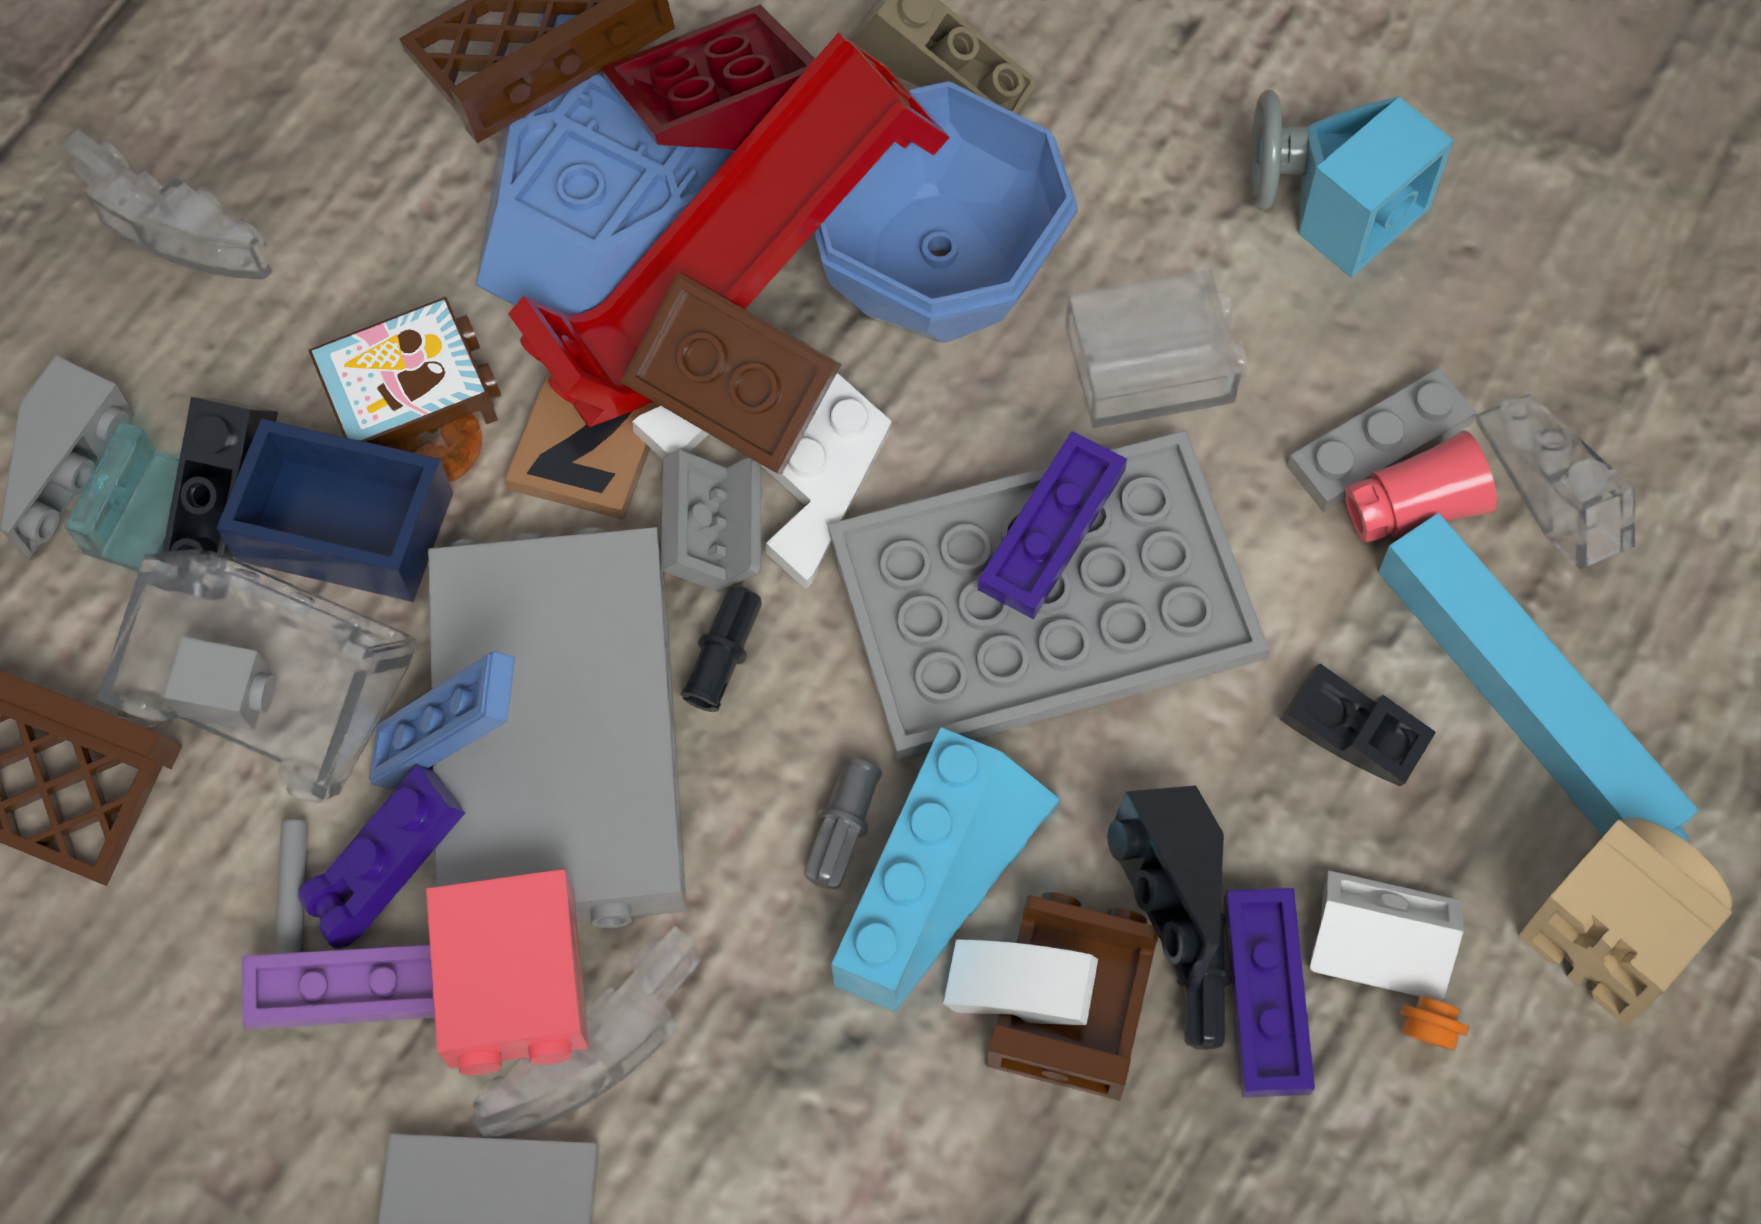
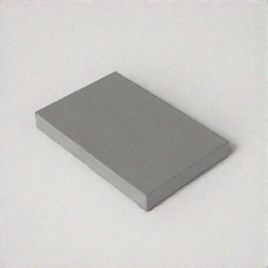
M389 1134L378 1224H592L599 1146L597 1143Z

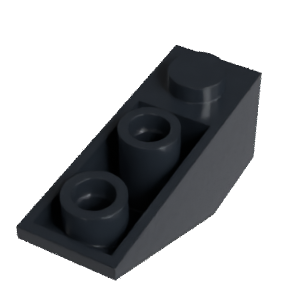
M191 397L157 581L214 594L220 593L234 556L216 528L261 418L276 422L278 411L223 399Z
M1196 785L1126 791L1114 821L1110 823L1106 838L1109 850L1114 859L1118 860L1134 889L1138 906L1146 912L1159 936L1166 959L1174 965L1187 991H1195L1198 989L1219 945L1224 833Z

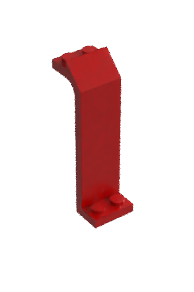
M838 32L606 300L590 311L571 315L523 296L508 313L523 335L520 338V343L531 356L544 364L551 374L548 378L551 388L564 400L572 403L588 427L640 409L651 402L655 403L620 381L678 272L691 277L746 309L894 142L905 149L913 142L934 156L950 137L883 62Z

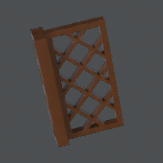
M466 0L400 37L399 40L404 52L461 116L466 131L478 144L600 73L601 67L624 59L675 29L668 0ZM488 12H504L500 25L476 24L479 17ZM539 13L544 15L540 27L515 26L518 14ZM558 14L577 15L560 26L554 27ZM439 40H455L450 54L426 53L424 50ZM470 41L494 42L490 55H471L465 53ZM509 43H528L508 56H504ZM459 71L478 72L455 85Z
M0 670V723L7 719L15 720L24 745L0 755V769L28 757L38 785L8 799L0 777V821L3 829L0 828V843L107 886L162 767L164 766L172 770L182 745L158 732ZM33 728L48 734L36 739ZM64 741L72 743L80 768L50 780L41 751ZM89 750L105 757L92 762ZM121 763L138 769L127 795L107 803L97 774ZM85 780L95 809L64 822L55 792ZM42 798L52 828L27 839L21 837L12 811ZM118 813L115 821L113 822L111 815ZM99 821L106 841L94 866L76 858L69 834ZM56 840L60 852L43 845Z

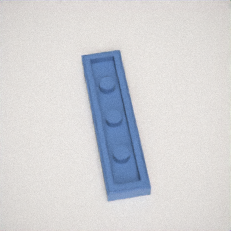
M491 651L379 723L376 727L369 780H371L370 785L392 790L405 779L416 764L428 769L505 724L508 720L515 657Z

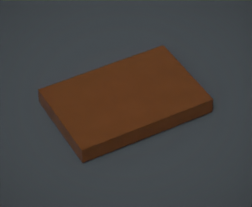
M678 272L620 382L773 472L783 474L842 364L691 277Z

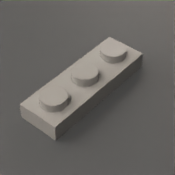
M1439 367L1292 453L1287 467L1324 513L1345 500L1346 486L1370 478V474L1374 471L1400 463L1437 446L1472 425L1477 412Z

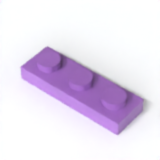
M430 945L242 956V1024L244 1030L435 1018Z

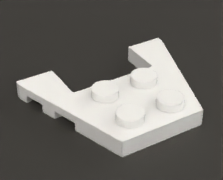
M838 373L783 474H777L761 465L805 505L796 516L766 543L765 553L805 590L812 584L818 573L819 565L831 545L828 524L844 519L855 495H858L890 433L892 421ZM662 406L643 413L632 421L633 433L662 459L678 449L689 453L709 435Z

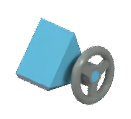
M1265 90L1258 98L1253 123L1251 147L1253 201L1258 209L1268 210L1275 202L1280 174L1301 175L1299 235L1352 278L1431 209L1454 140L1400 97L1376 101L1343 111L1315 122L1308 128L1282 126L1279 96L1273 90Z

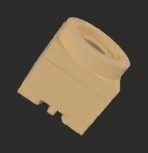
M1640 818L1618 819L1550 895L1519 934V937L1550 963L1559 964L1563 959H1566L1574 967L1567 978L1577 986L1585 977L1596 985L1591 991L1593 1000L1627 1027L1664 993L1733 913L1731 911L1732 898L1726 883L1713 865L1684 839L1648 820Z

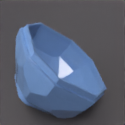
M950 81L909 90L949 135L950 138L934 156L913 142L907 149L894 142L814 232L822 266L831 286L866 315L915 335L941 343L956 340L1003 321L1016 305L1078 213L1073 190L1056 139L1052 136L1051 131ZM937 250L949 252L945 256H935L931 254V252Z

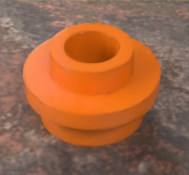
M1419 996L1416 1008L1402 1004L1399 1014L1406 1017L1401 1034L1452 1051L1456 1049L1459 1036L1467 1037L1470 1026L1457 1021L1459 1008L1424 996Z

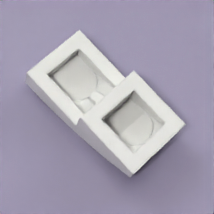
M956 940L943 1004L957 1013L1013 1014L1027 1023L1087 1025L1098 959L1091 954L1045 946L999 941Z

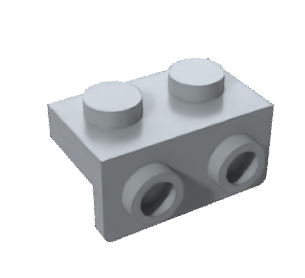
M681 449L663 457L661 571L718 592L756 575L760 571L762 555L760 463L747 457L726 468Z

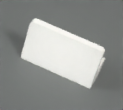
M1328 870L1322 892L1321 921L1310 959V968L1316 973L1440 1001L1445 997L1463 935L1461 900Z

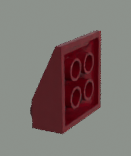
M760 4L600 69L604 80L657 145L736 150L815 58Z

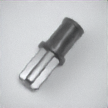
M844 758L841 765L842 770L828 807L819 810L817 820L821 823L807 861L804 874L807 880L821 888L838 889L842 885L858 837H864L868 831V825L864 820L877 782L881 779L882 771L874 764L859 758Z

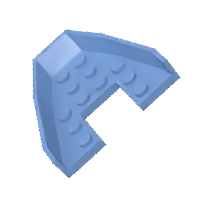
M544 14L540 15L537 27H540ZM558 14L554 27L560 26L577 15ZM602 72L596 74L505 128L493 175L476 286L513 305H516L525 296L565 314H581L594 309L607 299L735 150L657 145L604 80Z

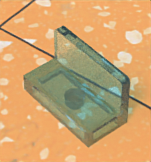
M120 422L64 527L84 555L147 575L154 572L163 552L179 458L157 452L143 428Z

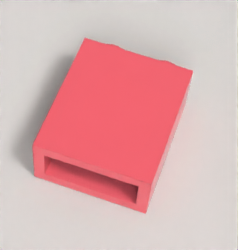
M565 869L426 888L437 1052L450 1069L458 1068L459 1073L464 1075H482L500 1070L502 1068L501 1061L529 1058L531 1064L551 1065L570 1060L572 1058V1051L589 1049L575 893Z

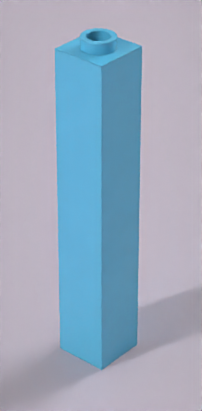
M1440 513L1389 545L1378 573L1602 836L1610 830L1618 819L1640 818L1670 830L1686 842L1690 839L1683 829L1699 812L1697 807Z

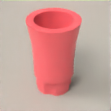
M1466 430L1427 451L1400 463L1374 471L1368 479L1346 486L1344 497L1350 520L1363 542L1376 541L1388 535L1392 537L1404 535L1438 513L1446 521H1451L1459 518L1491 514L1495 512L1497 507L1495 484L1486 457L1476 439Z

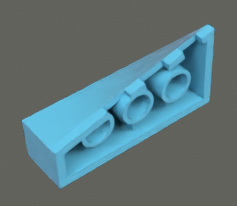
M940 727L833 959L831 966L834 986L896 1012L949 945V940L963 922L977 910L999 876L1008 865H1012L1023 851L1027 841L1043 820L1046 821L1060 804V798L1003 752Z

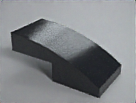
M1321 663L1309 672L1280 718L1286 725L1339 758L1398 786H1402L1407 782L1436 733L1385 695L1372 700Z

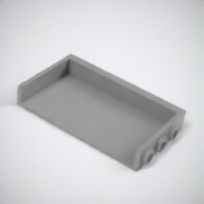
M657 527L610 532L601 528H584L574 532L572 535L547 538L538 534H520L511 538L510 541L483 544L475 540H457L449 543L447 547L428 549L432 689L491 651L515 657L507 722L433 765V771L465 811L464 816L435 848L436 887L565 869L574 888L577 922L591 921V924L595 927L616 928L631 923V917L687 912L665 572L661 571V542Z

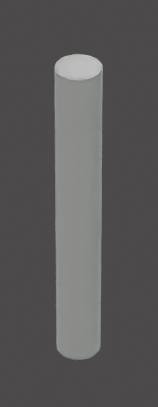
M285 820L281 822L274 954L302 952L304 907L298 898V894L305 883L308 823L302 820Z

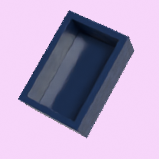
M261 418L216 529L236 561L414 602L429 561L428 549L434 548L453 496V491L439 458Z

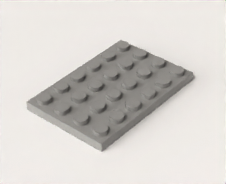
M1186 430L1111 450L1127 458L1126 470L1034 620L978 591V579L1049 466L828 524L833 552L897 760L928 752L940 727L969 739H976L1266 660L1269 647Z

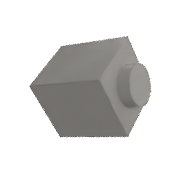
M181 636L163 698L179 717L254 731L259 713H266L272 703L275 678L271 675L272 671L256 650Z

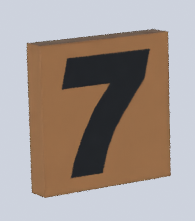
M546 376L505 477L507 489L624 520L651 449L633 433L632 421L639 415L653 410L660 405L651 402L640 409L588 427L572 403L564 400L551 388L548 383L549 376Z

